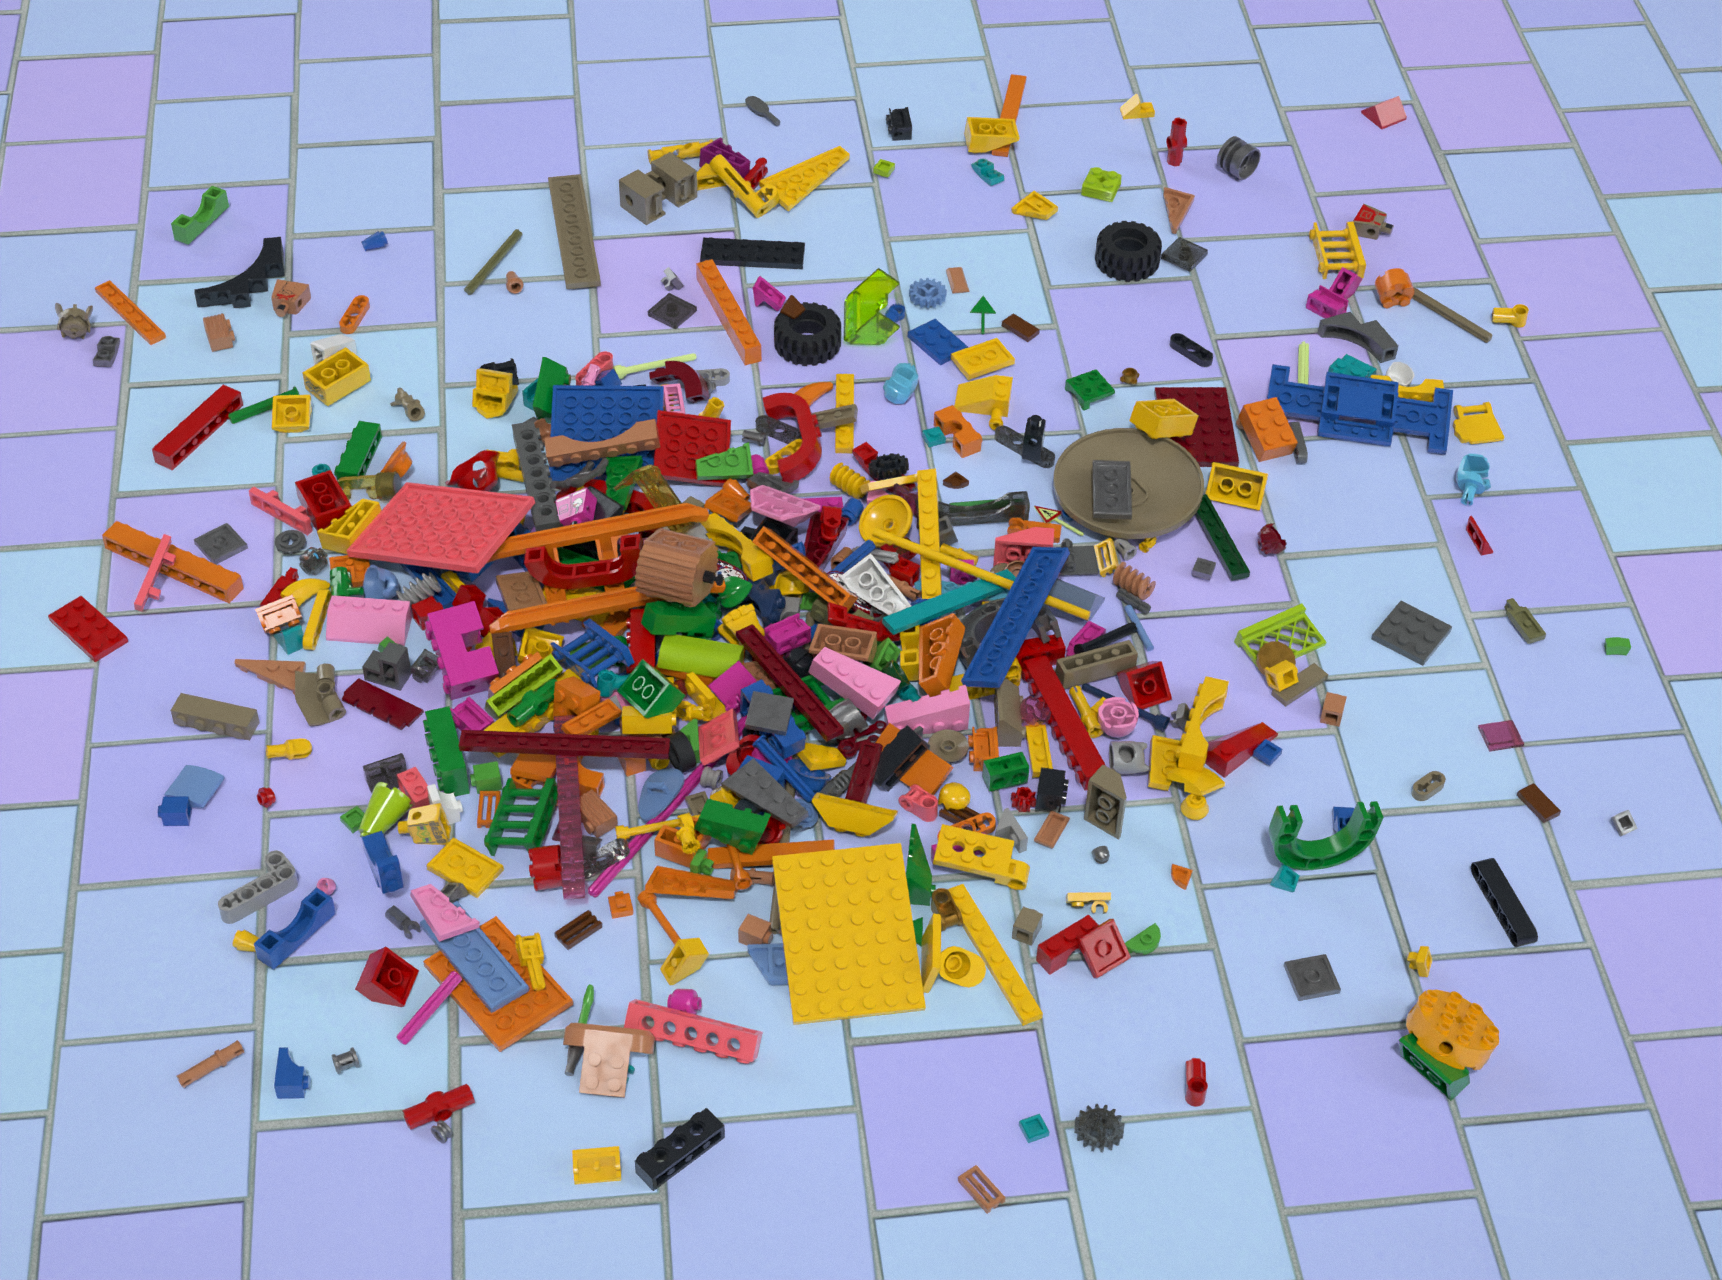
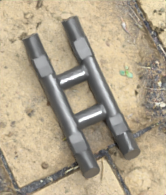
M603 458L594 470H592L595 465L594 462L588 461L579 473L567 478L565 481H552L551 487L558 490H566L570 486L582 487L588 481L601 476L605 472L609 460Z

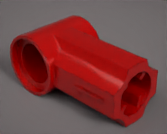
M1192 1058L1185 1063V1100L1189 1105L1198 1107L1205 1102L1208 1088L1206 1064L1200 1058Z

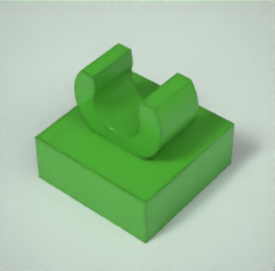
M698 849L690 863V872L711 876L714 868H712L714 861L707 859V851Z

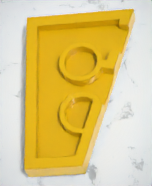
M1152 735L1150 740L1148 787L1165 791L1169 790L1173 781L1167 779V773L1178 767L1179 758H1176L1178 746H1182L1179 740Z

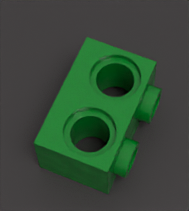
M1023 752L984 760L982 777L988 791H995L1028 783L1030 766Z

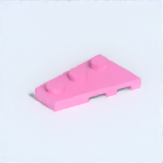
M432 884L411 890L410 897L439 942L479 928L480 922L475 918L471 919L465 914L464 909L460 906L457 908L449 902V898Z

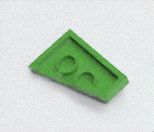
M749 442L737 448H729L720 454L715 453L697 459L695 462L697 480L744 479L752 477L754 474Z

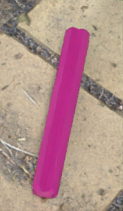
M452 971L397 1034L396 1038L400 1043L406 1045L461 982L462 978L457 972Z

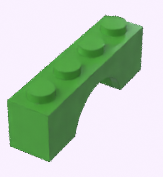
M211 186L202 194L200 207L192 217L180 214L171 223L174 240L189 245L229 207L226 190Z

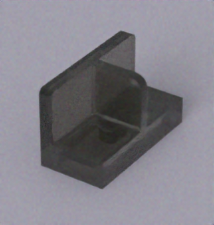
M403 753L363 766L365 781L371 794L378 782L387 783L386 787L391 790L393 787L398 789L397 774L407 770Z

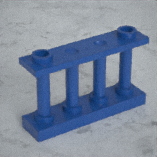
M589 618L583 622L586 628L583 635L562 648L555 642L550 643L553 649L551 652L552 656L557 662H562L581 677L583 682L596 688L598 685L594 677L601 670H606L616 662H622L628 667L635 662L628 646ZM586 641H592L591 643L584 646L574 654H569V652L576 649ZM596 648H602L582 662L578 661ZM612 654L611 657L604 660L591 670L588 669L589 666H591L598 660L602 659L606 655Z

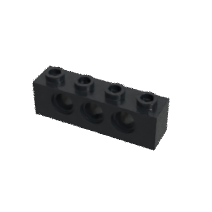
M706 1107L701 1112L695 1113L685 1124L677 1126L665 1139L658 1140L650 1150L642 1152L635 1160V1173L652 1191H655L725 1138V1125Z

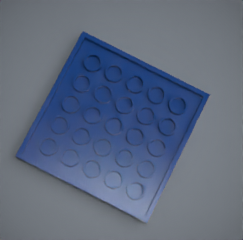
M553 385L550 437L564 435L570 439L583 442L604 441L624 433L636 422L656 420L657 411H663L664 386ZM644 450L633 454L627 453L616 456H642L643 463L635 485H661V479L652 478L654 450ZM603 458L564 464L559 467L549 466L550 476L548 478L551 477L552 481H565L567 478L579 473L588 461L594 462L595 465L592 468L594 470ZM606 470L601 476L594 479L606 481Z

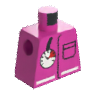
M586 487L557 499L556 507L560 522L564 526L593 521L597 498Z

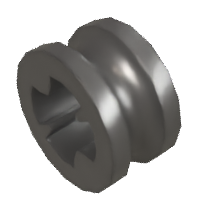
M442 1120L437 1122V1126L433 1125L430 1128L434 1137L443 1144L447 1141V1137L451 1138L453 1136L450 1127Z

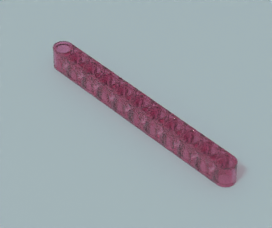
M575 715L554 716V732L556 734H566L561 729L562 724L574 718ZM556 755L563 899H581L586 897L577 756Z

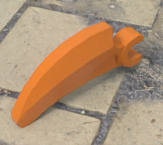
M812 383L799 389L794 394L804 398L810 407L820 396L833 389V383Z

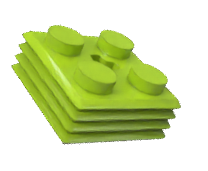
M1099 167L1090 168L1082 184L1081 195L1113 202L1121 185L1122 175L1115 171L1102 170Z

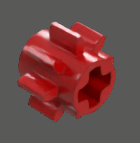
M1017 787V792L1011 793L1012 807H1016L1019 812H1030L1031 806L1036 807V792H1032L1028 787Z

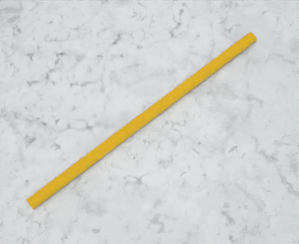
M875 527L872 533L873 537L1010 590L1014 583L1012 580ZM1050 595L1047 596L1044 602L1048 606L1087 621L1091 614V611Z

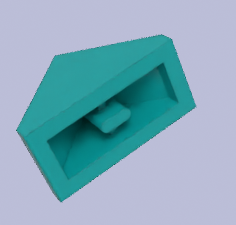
M300 624L273 634L287 655L303 648V631Z

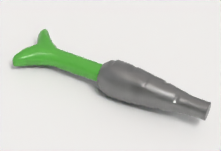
M591 984L586 988L578 1023L587 1024L591 1006L594 1003V986ZM568 1045L567 1066L565 1069L567 1076H573L584 1047Z

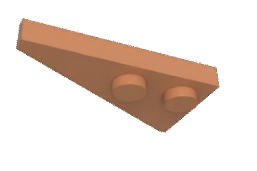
M1164 187L1163 196L1171 232L1176 234L1194 202L1195 195Z
M235 659L234 662L235 666L240 668L241 671L246 673L250 671L256 674L257 678L265 682L275 684L281 689L284 687L290 689L294 695L295 671L305 672L306 663L304 661Z

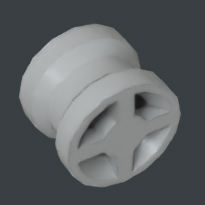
M706 766L701 775L700 785L703 787L710 786L713 790L720 787L723 771L719 769L715 771L711 767Z

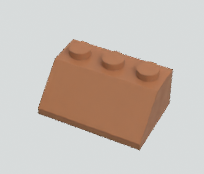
M818 624L809 653L818 655L826 647L855 661L873 663L877 651V632Z

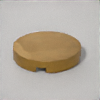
M1270 641L1258 650L1256 664L1260 672L1265 675L1264 668L1266 667L1271 668L1284 660L1296 665L1292 650L1286 644L1279 641Z

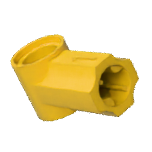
M1517 304L1513 308L1494 307L1492 310V323H1511L1512 326L1517 328L1524 327L1527 322L1529 309L1523 304Z
M511 449L508 452L497 451L500 453L496 463L497 466L519 470L520 464L516 449Z

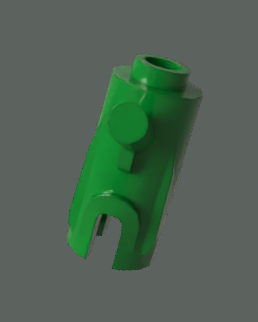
M346 567L331 569V597L363 595L364 589L362 587L352 588L350 572L347 573Z

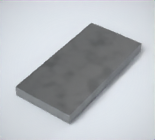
M1093 460V518L1132 520L1130 461Z

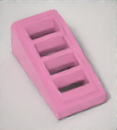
M680 383L662 385L664 386L665 410L686 414Z

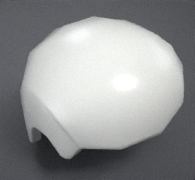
M1393 362L1385 376H1389L1394 382H1399L1401 386L1408 387L1414 378V372L1405 363Z

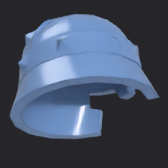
M370 565L363 581L364 598L391 600L397 595L396 591L399 590L396 576L387 569Z

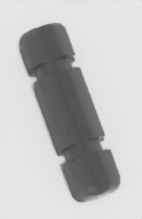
M1120 588L1116 593V597L1128 605H1132L1133 608L1145 615L1151 610V606L1148 603L1143 602L1140 598L1123 588Z

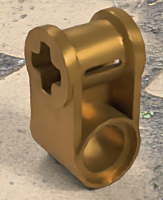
M945 888L934 890L932 893L931 911L941 915V931H945L950 926L963 925L961 912L956 906L949 890Z

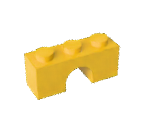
M920 625L900 632L902 645L900 666L909 681L919 680Z

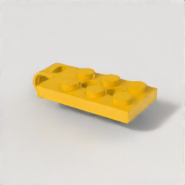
M942 824L933 864L995 878L994 883L1006 885L1014 890L1026 888L1030 872V866L1027 863L1011 859L1014 846L1013 840ZM959 845L964 850L962 852H956L953 850L952 847ZM980 850L984 853V856L977 857L973 852Z

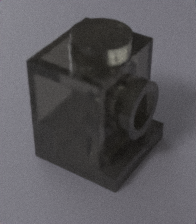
M424 649L411 667L410 673L413 674V679L419 683H422V681L428 683L435 672L439 670L438 656Z

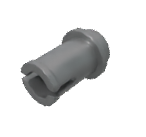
M743 431V442L755 443L758 446L765 445L766 434H763V432Z

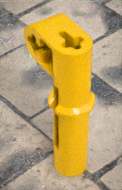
M721 154L711 160L710 167L734 192L735 198H739L756 218L762 217L779 203V194L774 185H765L755 192L751 187V183L745 181Z

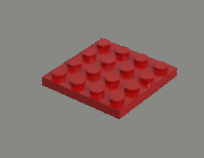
M658 410L656 424L659 432L660 448L654 449L652 478L723 487L728 479L697 480L695 462L697 459L715 453L720 454L730 448L731 420Z

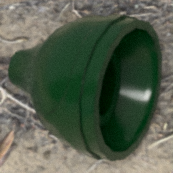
M892 659L882 668V673L901 681L898 691L910 684L905 672L895 660Z

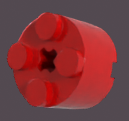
M559 844L528 850L530 861L533 862L532 865H529V872L531 878L535 877L533 879L535 891L559 888L566 885V872L562 862L564 859Z

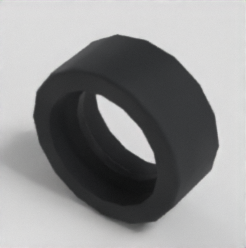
M678 731L665 737L670 738L669 760L675 769L685 772L696 766L694 750L683 732Z

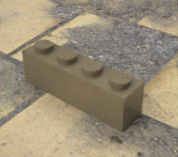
M1127 640L1057 659L1055 673L1063 688L1067 689L1117 675L1119 671L1136 666L1138 653L1131 641Z
M180 693L170 710L174 724L249 741L260 723L257 709Z

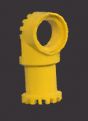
M682 701L677 706L676 717H679L682 721L689 722L693 719L710 721L713 717L711 715L713 714L711 713L713 709H711L710 704L696 706L688 701Z
M688 812L678 815L677 818L679 819L677 821L680 820L678 824H681L679 825L681 828L676 832V837L683 845L682 851L685 854L687 853V855L689 853L692 854V852L696 853L695 851L700 849L701 844L694 836L695 828L691 814Z

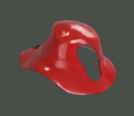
M490 450L478 452L469 460L459 464L453 470L450 480H447L445 484L447 486L457 485L462 489L489 492L498 483L496 463L500 453ZM477 461H483L485 468L473 470V464ZM473 478L476 481L478 487H476L473 484Z

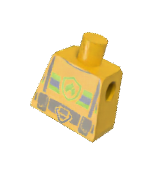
M441 803L410 809L407 821L398 822L399 834L410 833L415 844L446 845L450 840L451 826Z

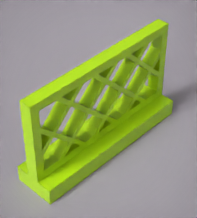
M1302 603L1239 630L1234 640L1238 648L1242 646L1257 668L1256 655L1258 650L1251 649L1248 644H1259L1260 649L1265 643H1268L1264 641L1266 636L1275 637V641H1278V639L1289 641L1288 647L1290 649L1292 643L1302 645V650L1291 649L1295 659L1325 646L1327 642L1305 614L1306 608ZM1303 621L1307 629L1296 627V623ZM1280 630H1291V637L1280 634ZM1294 632L1304 634V640L1294 638ZM1308 636L1315 637L1318 642L1315 644L1307 642Z

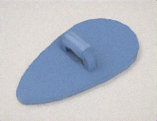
M664 768L654 772L647 778L642 788L638 805L639 814L643 821H650L658 816L678 795L685 781L680 770Z

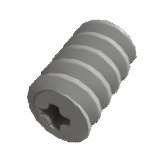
M429 572V576L422 573L423 580L416 577V585L410 581V589L403 586L404 593L397 590L396 594L399 601H410V605L428 598V595L434 596V591L439 593L441 591L440 584L431 572Z

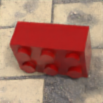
M331 470L295 482L298 499L301 505L307 509V515L310 517L316 531L329 527L333 519H340L345 515V511L352 506Z

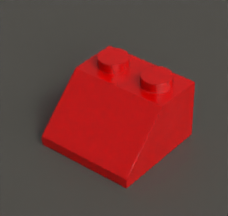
M1150 661L1117 672L1122 692L1130 704L1133 702L1136 707L1145 709L1172 700L1162 661Z
M385 946L369 955L355 990L372 1002L404 1007L419 970Z

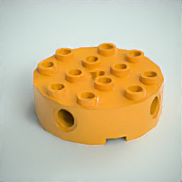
M1437 989L1424 991L1406 1016V1027L1409 1033H1414L1418 1038L1416 1043L1438 1061L1456 1069L1464 1070L1465 1067H1470L1473 1070H1480L1488 1062L1490 1055L1499 1045V1029L1495 1027L1491 1019L1483 1012V1008L1477 1003H1471L1464 999L1461 994L1455 991L1446 992Z

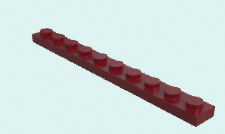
M461 730L459 751L669 759L670 738Z

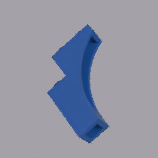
M380 831L361 837L365 855L377 887L381 888L382 894L404 888L399 859L397 855L393 856L391 854L383 832Z

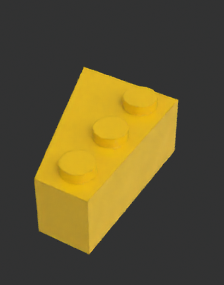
M361 499L347 509L345 515L340 519H333L329 527L324 530L322 528L319 529L317 534L322 549L347 554L346 550L382 511L379 502Z

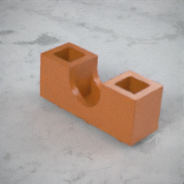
M953 405L934 412L933 426H939L944 435L953 434V449L961 458L981 451V443L983 441L981 434L976 432L971 423Z

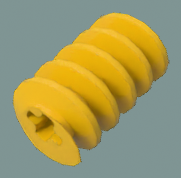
M842 462L833 467L829 477L831 484L836 485L837 488L847 492L848 495L855 499H861L868 493H862L860 487L870 483V480H866L864 476L857 472L855 473L849 466H844Z

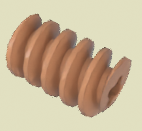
M1121 562L1114 572L1113 583L1141 600L1147 599L1154 591L1156 581L1151 582L1149 576L1145 578L1144 573L1139 574L1137 569L1132 571L1133 567L1131 565L1126 567V562Z

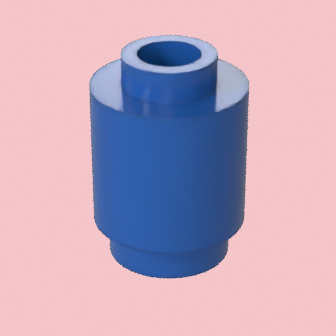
M850 498L843 506L841 517L849 518L848 526L856 523L863 512L864 506L861 501Z

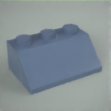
M1058 578L1048 594L1091 611L1089 617L1091 619L1105 600L1103 596Z

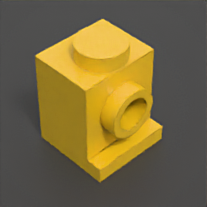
M1287 660L1271 668H1264L1267 685L1279 692L1299 682L1297 667Z

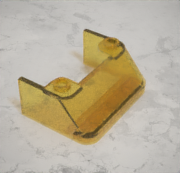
M647 465L634 470L614 487L615 491L637 483L655 509L682 504L657 466ZM694 522L667 527L670 531L684 534L692 528Z

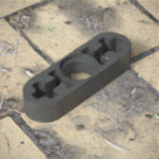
M1289 422L1298 442L1293 451L1296 463H1307L1308 452L1300 422Z

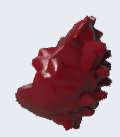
M1274 523L1266 524L1257 533L1259 537L1257 539L1258 546L1261 547L1260 551H1263L1265 555L1279 554L1286 549L1287 542L1285 539H1281V535L1273 526Z

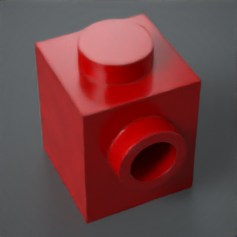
M900 556L898 562L891 564L889 573L890 576L900 581H906L909 586L913 587L914 583L920 579V565Z

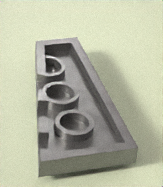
M754 758L721 783L722 788L727 791L731 790L739 798L748 800L756 808L765 810L773 818L792 829L809 816L808 811Z

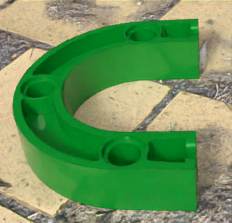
M1378 801L1370 802L1369 806L1371 808L1368 812L1363 802H1357L1349 822L1343 829L1327 838L1312 841L1297 838L1303 823L1298 805H1290L1288 816H1286L1283 805L1277 806L1268 830L1276 857L1284 865L1298 870L1326 869L1354 858L1371 844L1384 819Z

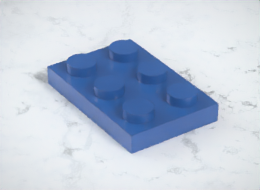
M936 318L908 331L907 335L913 343L940 366L951 361V353L968 348L964 342Z

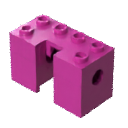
M475 601L428 613V620L425 622V634L427 640H431L433 651L438 655L437 663L439 669H442L444 681L442 685L445 695L449 694L450 700H455L489 690V684L499 677L490 646L469 652L466 650V647L483 643L480 630H483L484 627Z

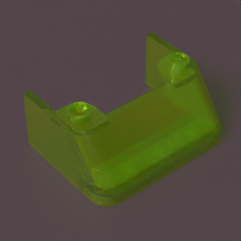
M880 268L876 269L850 292L844 301V341L850 345L884 344L900 328V325L879 312L888 305V294L900 284L899 281Z

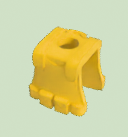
M752 604L743 605L730 611L721 619L722 624L717 628L718 633L730 644L742 645L736 638V631L751 624L764 636V629L757 619L755 608Z

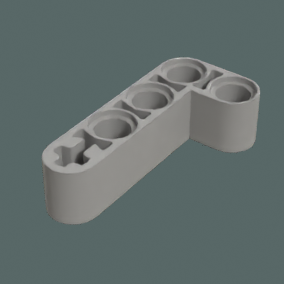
M274 850L265 856L268 871L266 874L223 896L218 901V908L224 923L233 924L297 888L298 880L295 868L281 851Z

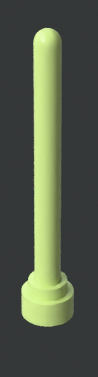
M692 353L629 367L616 365L612 369L618 374L619 379H623L630 373L664 367L665 361L688 362L695 360L697 356Z

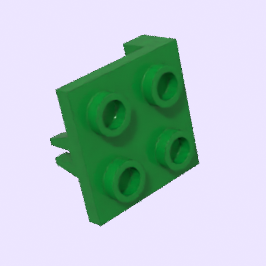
M1097 369L1069 378L1065 382V390L1071 391L1076 396L1083 411L1090 409L1091 402L1115 394L1113 387Z

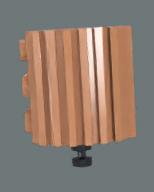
M659 528L644 540L643 548L640 550V557L637 561L638 566L636 567L637 573L635 575L636 592L646 594L647 597L662 598L666 602H678L686 607H695L710 593L714 581H716L718 586L723 584V575L718 574L716 576L715 574L718 563V547L715 546L714 541Z

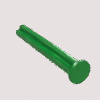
M294 386L293 389L276 396L299 395V392ZM273 397L229 413L230 422L234 424L272 409Z

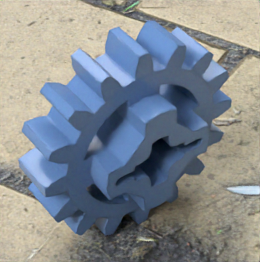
M920 278L919 282L914 281V285L911 284L909 289L910 301H914V305L920 304L921 308L924 305L927 308L931 305L934 308L936 304L942 305V301H945L947 289H945V285H941V281L935 282V279L931 281L929 278H926V280Z

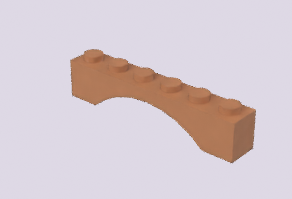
M655 419L636 422L624 433L604 441L583 442L570 439L564 435L544 438L546 458L550 467H559L564 464L580 463L581 461L598 460L604 457H616L621 454H633L638 451L660 448L659 432Z

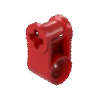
M822 505L820 523L821 537L827 541L837 539L842 508Z

